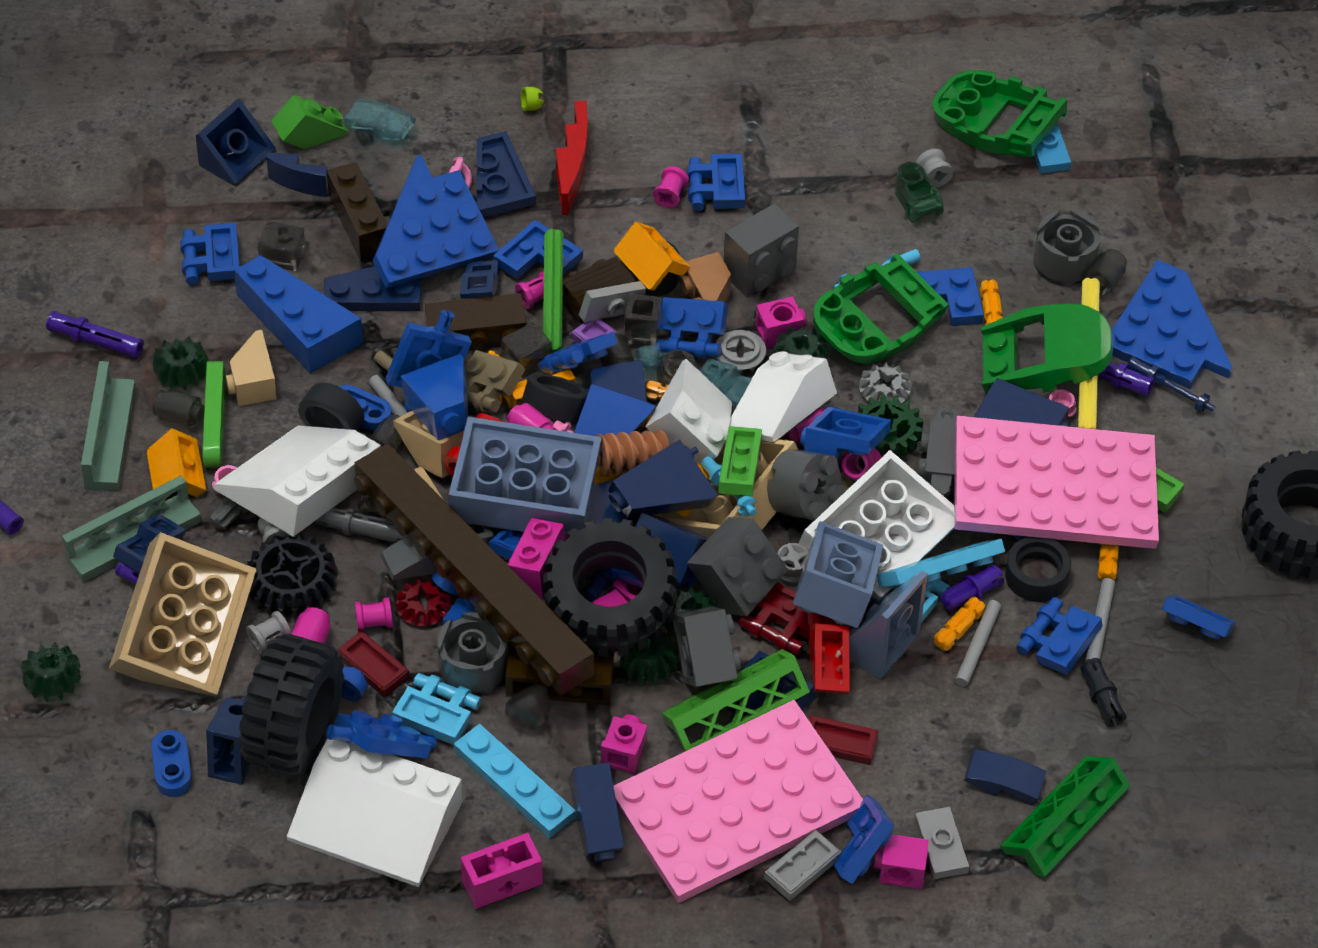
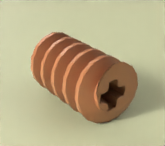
M647 430L641 434L637 431H632L629 434L619 432L616 436L614 433H606L603 436L597 434L596 436L602 437L597 465L600 467V472L603 476L609 475L610 466H612L615 475H621L623 465H625V469L628 472L636 467V464L638 466L668 447L667 435L663 430H656L654 433Z

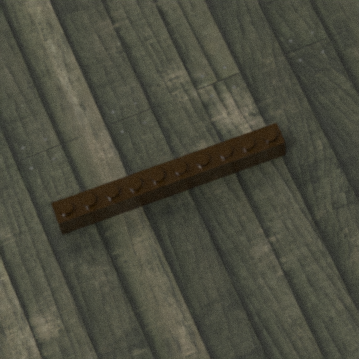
M388 443L354 462L356 472L354 483L358 491L365 496L367 494L371 498L378 512L383 516L387 515L393 521L398 533L403 537L407 536L413 542L417 552L422 557H427L434 564L437 573L442 578L447 577L451 581L458 595L464 600L468 599L474 605L479 617L484 621L488 620L495 627L501 640L505 643L509 642L516 649L518 656L525 664H531L546 686H552L561 696L595 675L594 653Z

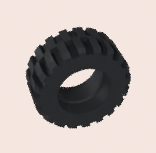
M1300 450L1292 451L1286 457L1281 454L1272 458L1270 463H1264L1258 468L1257 473L1252 476L1241 515L1242 533L1246 536L1245 542L1251 550L1256 549L1255 556L1262 563L1266 561L1270 563L1272 570L1278 573L1282 570L1289 573L1288 577L1298 579V576H1306L1307 580H1318V526L1298 522L1287 515L1282 509L1296 504L1318 508V451L1309 450L1308 454H1301Z
M602 518L603 523L594 524L593 520L582 523L583 529L579 531L576 528H572L565 533V542L558 540L553 546V555L547 557L545 574L543 575L545 604L590 650H597L598 656L608 657L609 652H618V656L629 655V649L635 647L637 651L648 647V639L651 638L653 641H656L663 634V626H669L673 619V610L676 609L677 575L674 568V559L671 551L665 549V542L659 536L651 538V530L643 525H640L639 528L633 527V521L622 519L621 523H615L613 518ZM606 568L628 571L635 575L643 584L641 592L634 599L625 604L612 607L600 606L589 602L578 592V587L587 576L595 571Z
M284 634L276 637L268 644V649L263 651L260 657L261 660L254 669L251 683L249 682L247 697L242 707L243 715L239 726L241 731L239 745L241 746V755L249 764L288 776L300 777L312 770V766L327 740V728L329 725L334 724V720L337 717L338 705L343 691L344 661L342 660V655L332 645L292 634Z

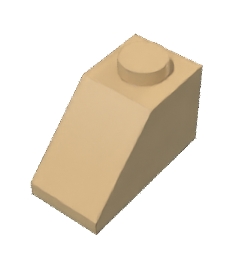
M257 330L230 360L231 374L225 375L229 395L235 394L238 407L277 399L275 377L263 331Z
M412 410L393 420L394 428L419 467L422 466L425 470L441 478L450 475L445 469L443 459L453 447H461L464 431L437 440Z

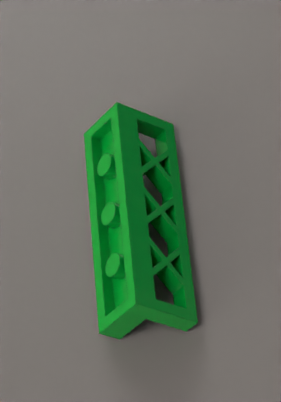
M1085 756L1000 845L1004 854L1024 856L1034 875L1045 877L1130 787L1115 758Z

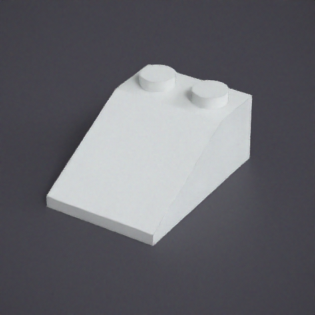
M785 351L772 354L769 360L761 365L754 374L731 416L730 426L762 429V441L774 443L837 394L827 359L812 357L811 355L788 354Z
M685 359L680 364L646 428L653 433L656 430H663L667 435L669 446L680 439L683 445L689 449L697 447L699 452L694 455L693 459L701 465V461L707 456L713 459L716 458L727 439L731 421L732 401Z

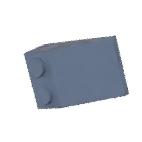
M819 521L796 589L793 604L808 613H818L829 617L840 625H850L858 628L872 596L883 544Z
M920 571L888 594L880 604L875 603L868 611L866 620L860 627H853L849 632V661L878 679H882L920 635L927 573Z

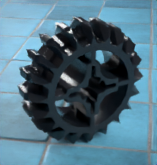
M288 533L284 540H278L273 536L271 545L261 542L260 551H252L251 561H247L248 566L256 568L249 596L251 600H255L258 609L265 608L269 616L273 612L279 611L283 617L286 614H292L297 619L299 613L304 612L307 608L313 607L322 610L323 601H331L332 592L336 591L338 569L335 565V558L332 553L328 552L325 544L317 545L314 537L305 541L301 533L296 539H291Z

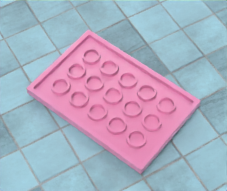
M957 416L955 421L954 529L1156 549L1159 542L1155 435Z
M795 700L614 785L618 810L678 903L795 847L814 830L822 834L848 821L860 808L863 798Z

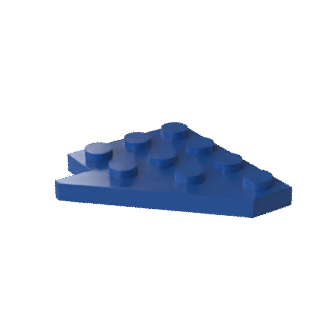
M418 155L415 158L373 258V264L385 288L467 265V262H478L492 258L499 251L460 170L432 177L422 155Z
M1157 260L1112 329V356L1128 363L1132 357H1135L1151 367L1156 365L1161 368L1160 373L1167 380L1188 389L1192 387L1203 368L1229 379L1232 365L1187 272Z

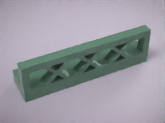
M99 361L81 461L85 490L119 491L136 390L135 379H112L110 365L106 361Z
M179 476L62 535L66 561L80 580L84 583L117 566L119 560L113 557L116 545L135 536L140 523L159 513L186 530L201 523L200 513L188 499L186 481L182 476ZM177 491L176 496L165 501L168 495ZM147 507L143 513L135 516L139 510ZM117 522L112 529L105 531L109 525ZM87 537L84 543L74 547V543Z

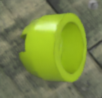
M522 87L521 107L523 111H535L543 106L544 100L539 99V97L544 96L539 88Z

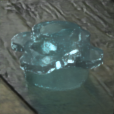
M660 343L634 349L636 358L632 359V361L642 360L643 368L661 363L660 357L666 356L667 352L661 351Z

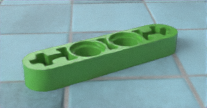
M207 361L203 433L204 468L222 467L225 405L224 361Z

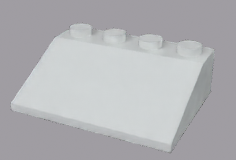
M298 425L216 482L214 490L294 537L358 490L354 483V478L356 477L354 462L380 448L381 445L355 430Z
M889 450L804 530L798 544H802L810 550L819 521L883 544L878 574L921 561L954 529V505ZM876 577L872 597L880 600L893 586L879 588Z
M327 738L313 765L287 834V841L419 887L463 802L462 779L395 755L370 753L354 743L329 740Z

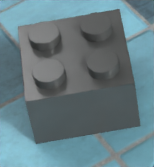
M775 203L725 232L724 263L731 273L730 282L746 297L757 291L764 290L772 282L782 276H788L796 269L799 225Z
M728 517L687 562V565L717 608L725 609L726 614L748 616L788 571V568L755 520L750 518Z
M716 607L673 614L672 620L684 683L698 687L738 679L736 670L741 668L737 649H732L730 635H734L731 615H726L725 609Z

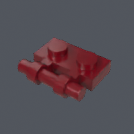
M776 583L752 610L758 613L756 618L749 615L741 616L738 624L749 630V635L757 639L762 637L774 643L776 649L790 651L797 656L802 653L805 644L794 638L799 634L809 639L808 612L793 604L796 592L779 583ZM772 620L785 628L780 632L768 624Z

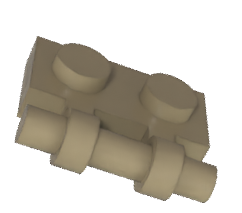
M475 350L465 367L468 383V407L472 405L476 410L484 413L489 411L497 412L501 405L498 400L500 395L510 397L526 369L518 362Z

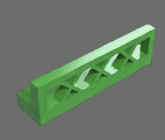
M781 649L738 672V679L719 682L662 712L661 714L666 725L675 731L683 751L692 749L809 693V688L795 656ZM791 672L798 687L786 694L776 691L780 678ZM756 690L766 692L767 695L762 707L756 710L746 707L751 693ZM729 706L737 709L730 724L722 726L715 723L719 710ZM696 722L706 725L702 738L690 744L684 729Z

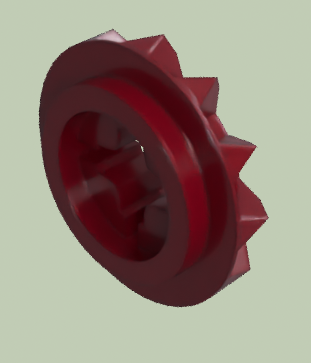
M418 578L414 584L405 583L403 590L397 592L396 610L405 622L414 626L427 627L441 622L451 607L450 595L437 586L433 579L429 582H422ZM420 595L425 596L426 600H428L426 610L421 606L419 601Z

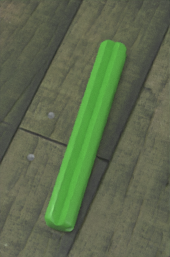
M549 229L544 234L543 349L546 352L554 353L562 348L563 232L561 230Z

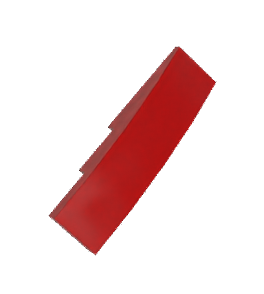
M574 101V124L565 125V147L556 148V175L562 215L569 214L578 195L585 171L588 147L587 101Z
M808 613L810 662L814 692L848 694L850 692L849 626L840 625L833 619L818 613Z

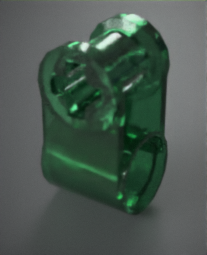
M916 162L901 164L897 172L895 195L903 206L910 222H917L920 217L929 214H942L944 204L941 194L934 187L925 169Z

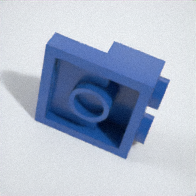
M827 407L819 416L815 417L808 427L803 429L800 443L804 447V451L832 455L836 458L845 449L854 455L869 454L890 432L891 420Z

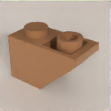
M719 252L686 261L691 267L684 276L679 277L680 287L684 295L688 294L691 299L726 302L730 296L731 273Z

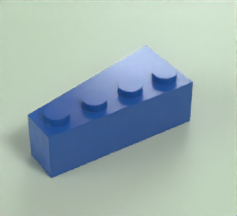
M260 255L234 269L237 296L309 373L363 344L362 320L360 317Z

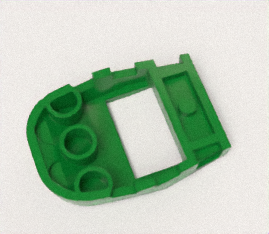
M969 70L952 76L937 92L932 103L939 125L955 138L988 153L1033 157L1036 147L1060 117L1067 115V99L1062 97L1059 101L1047 98V90L1036 86L1032 89L1022 85V79L1011 76L1008 80L995 78V73L982 70ZM1009 104L1025 109L1005 134L998 133L995 137L985 135Z
M896 253L892 255L891 262L880 266L875 262L866 266L861 273L854 276L848 274L840 279V284L835 289L828 290L818 299L814 306L813 322L818 332L843 356L857 363L872 364L912 346L944 315L949 304ZM878 282L918 321V325L893 342L852 302L853 299L866 292Z
M1052 304L1024 308L981 327L983 334V380L981 385L986 395L996 378L1026 390L1042 388L1045 393L1057 390V384L1070 380L1074 384L1089 380L1100 374L1111 361L1113 355L1112 329L1101 313L1086 305ZM1041 322L1044 325L1045 363L1018 369L1017 333L1025 331L1024 326Z

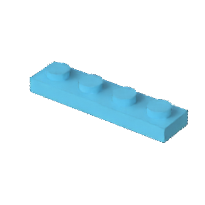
M1002 539L979 542L878 573L876 577L879 588L893 586L895 590L920 571L928 574L927 582L941 578V571L946 570L947 574L950 575L966 571V564L973 562L974 567L994 562L992 556L1005 552Z
M480 723L453 743L454 752L549 839L576 818V810Z

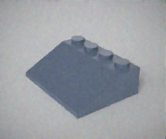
M468 417L449 491L448 505L469 524L524 532L530 519L536 518L564 524L565 533L572 528H576L579 531L583 529L582 523L588 521L602 437Z

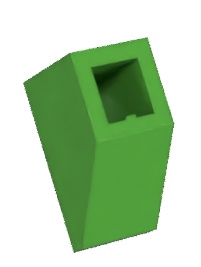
M293 95L271 120L283 142L304 150L343 137L349 132L342 121V114L337 109L331 106L328 108L324 107L311 98L304 99Z

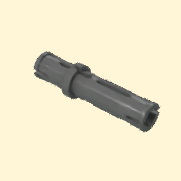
M332 508L315 520L316 526L342 531L344 535L349 536L360 534L395 543L407 537H403L398 533L392 520L363 515L352 508L348 510Z

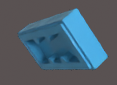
M1057 122L1035 149L1034 157L1040 174L1066 171L1071 168V160Z

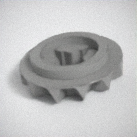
M733 330L725 333L724 336H720L716 341V344H721V355L719 357L716 356L717 364H723L726 371L735 369L740 375L743 370L753 372L756 366L763 365L766 356V346L764 341L755 333L746 330ZM739 346H742L744 353L742 358L737 357L736 352Z
M886 362L882 367L873 364L870 370H863L859 389L867 401L870 397L880 401L881 395L885 394L887 400L892 401L896 395L899 397V403H903L911 393L912 383L909 380V373L901 372L900 366L892 368ZM880 379L884 380L886 383L891 382V389L890 387H887L885 384L880 385Z

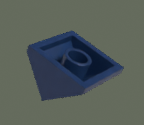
M240 98L236 99L195 135L199 166L231 185L237 184L265 159L267 152H272L276 149Z
M641 512L636 528L643 525L651 530V538L659 536L665 542V549L671 551L674 559L677 587L681 588L694 574L687 565V562L709 538L661 516Z

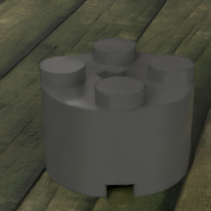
M1070 210V214H1060V211H1056L1045 216L1038 227L1034 251V267L1046 277L1059 281L1061 285L1067 287L1074 286L1077 281L1089 277L1096 268L1101 243L1099 226L1096 221L1082 212Z
M788 449L782 452L772 465L771 469L776 471L773 480H768L767 485L769 502L776 512L788 517L815 521L845 493V488L841 484V474L837 458L832 455Z
M477 612L464 613L462 618L454 621L450 619L441 627L437 638L439 672L443 682L456 688L463 686L470 689L471 693L487 695L493 692L495 686L506 675L508 643L503 642L498 636L495 627L488 620H482Z

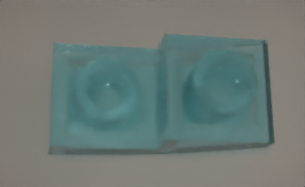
M357 99L343 118L348 128L371 129L377 139L403 140L416 122L414 115L402 109L367 99Z
M710 358L699 370L732 401V406L735 408L752 378L739 375L736 365Z

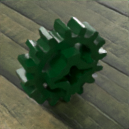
M882 394L880 401L870 397L868 398V406L861 403L858 405L857 413L891 420L890 432L875 447L881 454V457L883 453L886 454L889 450L894 454L899 452L901 456L906 457L907 449L915 451L917 449V442L921 441L924 420L919 418L920 410L918 408L910 410L911 401L907 400L899 403V397L896 395L892 401L887 400L885 394Z

